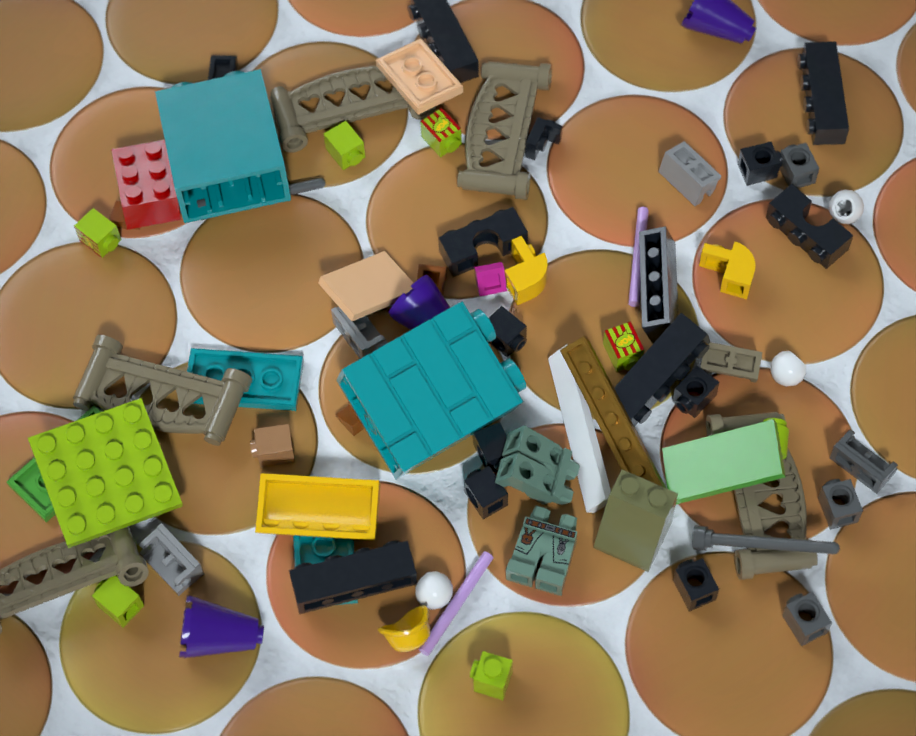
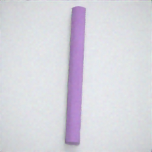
M639 207L637 212L628 302L629 306L632 307L640 305L639 232L647 230L649 209L646 207Z
M486 551L482 553L432 628L428 640L419 648L421 653L426 656L430 655L494 557Z

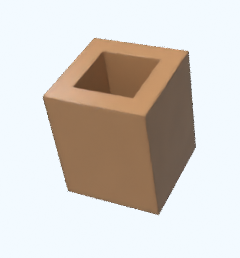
M289 424L254 429L255 440L250 441L251 453L253 458L258 457L260 467L295 462Z

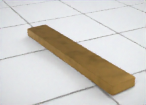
M583 336L561 349L560 352L620 468L666 488L588 337Z

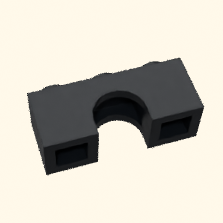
M791 184L769 203L766 219H768L772 227L781 230L788 236L795 246H800L807 252L815 263H820L827 269L849 250L854 235L833 218L822 226H813L807 223L805 218L809 214L812 200Z
M514 207L506 210L502 209L496 211L492 216L482 220H474L463 228L450 230L441 237H438L439 253L451 275L455 277L475 269L474 267H478V252L476 251L478 246L492 244L499 249L502 256L511 254L513 239L522 236L526 244H528V231Z

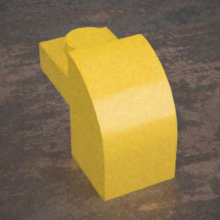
M522 236L512 240L511 254L517 265L505 270L506 287L517 306L537 297L543 291L547 282L548 263L545 253L536 256L533 246L526 244Z
M736 241L732 250L725 249L721 245L704 243L699 266L724 273L720 292L747 299L756 267L754 256L750 250Z

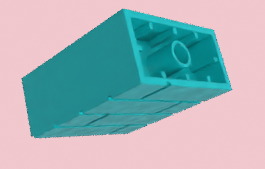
M463 301L343 368L336 379L395 480L470 437L474 432L511 413L523 403L518 393L526 389V382L520 369L509 358L501 363L498 361L488 344L496 339V333L489 318L481 309L469 313Z

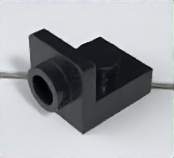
M537 117L526 141L525 157L535 160L539 151L544 152L548 141L560 144L562 125L552 120H544Z

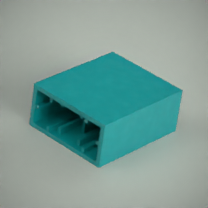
M261 69L249 72L233 71L221 78L197 83L181 82L169 89L155 91L174 188L184 223L291 200L283 156ZM205 199L206 206L198 208L196 200Z

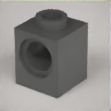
M807 143L789 145L781 150L782 166L780 171L788 187L792 184L798 189L816 183L819 167Z
M834 479L822 486L818 500L829 529L858 523L863 509L851 479L844 481ZM833 499H841L845 502V505H838Z
M813 592L805 596L801 593L797 594L786 602L787 605L782 616L801 647L828 633L832 621ZM806 612L813 620L804 621L799 617L798 613Z

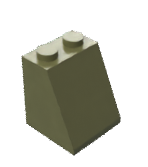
M621 470L609 494L594 548L649 572L672 524L678 493Z

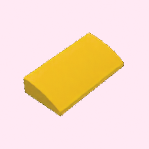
M261 473L255 533L375 541L380 501V481Z

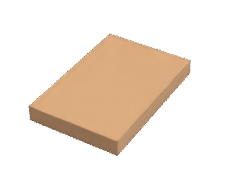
M421 38L376 59L378 69L418 115L463 93L462 84Z
M385 251L320 276L318 282L351 321L394 304L403 293L407 294L413 289L411 287L413 284L412 280Z

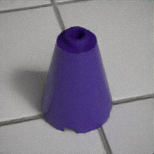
M694 0L681 24L685 29L742 44L744 40L749 42L757 29L752 26L754 20L732 0Z
M425 275L411 285L413 289L407 294L403 293L389 310V314L393 320L412 330L451 307L433 279Z
M194 596L186 597V602L192 604L191 608L184 610L180 644L186 645V651H179L180 658L255 650L256 643L262 644L264 626L259 625L258 618Z

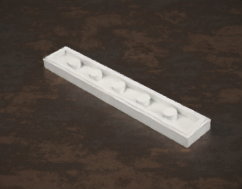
M559 349L548 360L573 461L580 465L577 477L586 512L595 513L606 506L611 490L590 408L560 352L561 349Z

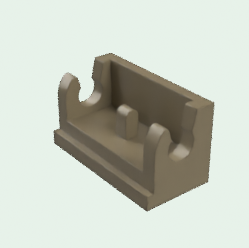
M712 342L708 344L710 347L702 357L701 369L708 372L750 379V382L754 383L757 382L763 352Z

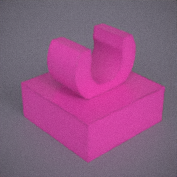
M502 262L474 267L479 296L507 291Z

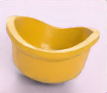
M425 605L416 607L408 611L397 622L382 626L378 631L384 635L395 651H413L421 647L431 634L428 622L429 611Z

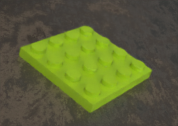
M142 398L28 437L68 548L183 507Z

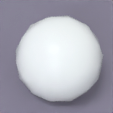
M852 190L838 191L830 200V215L840 224L848 225L855 223L863 214V200L858 193Z
M789 350L781 351L774 356L771 362V375L775 382L783 386H796L803 381L806 375V365Z
M437 571L427 572L417 583L415 595L417 601L422 606L425 605L428 609L432 610L440 609L450 602L453 595V586L451 580L445 574Z

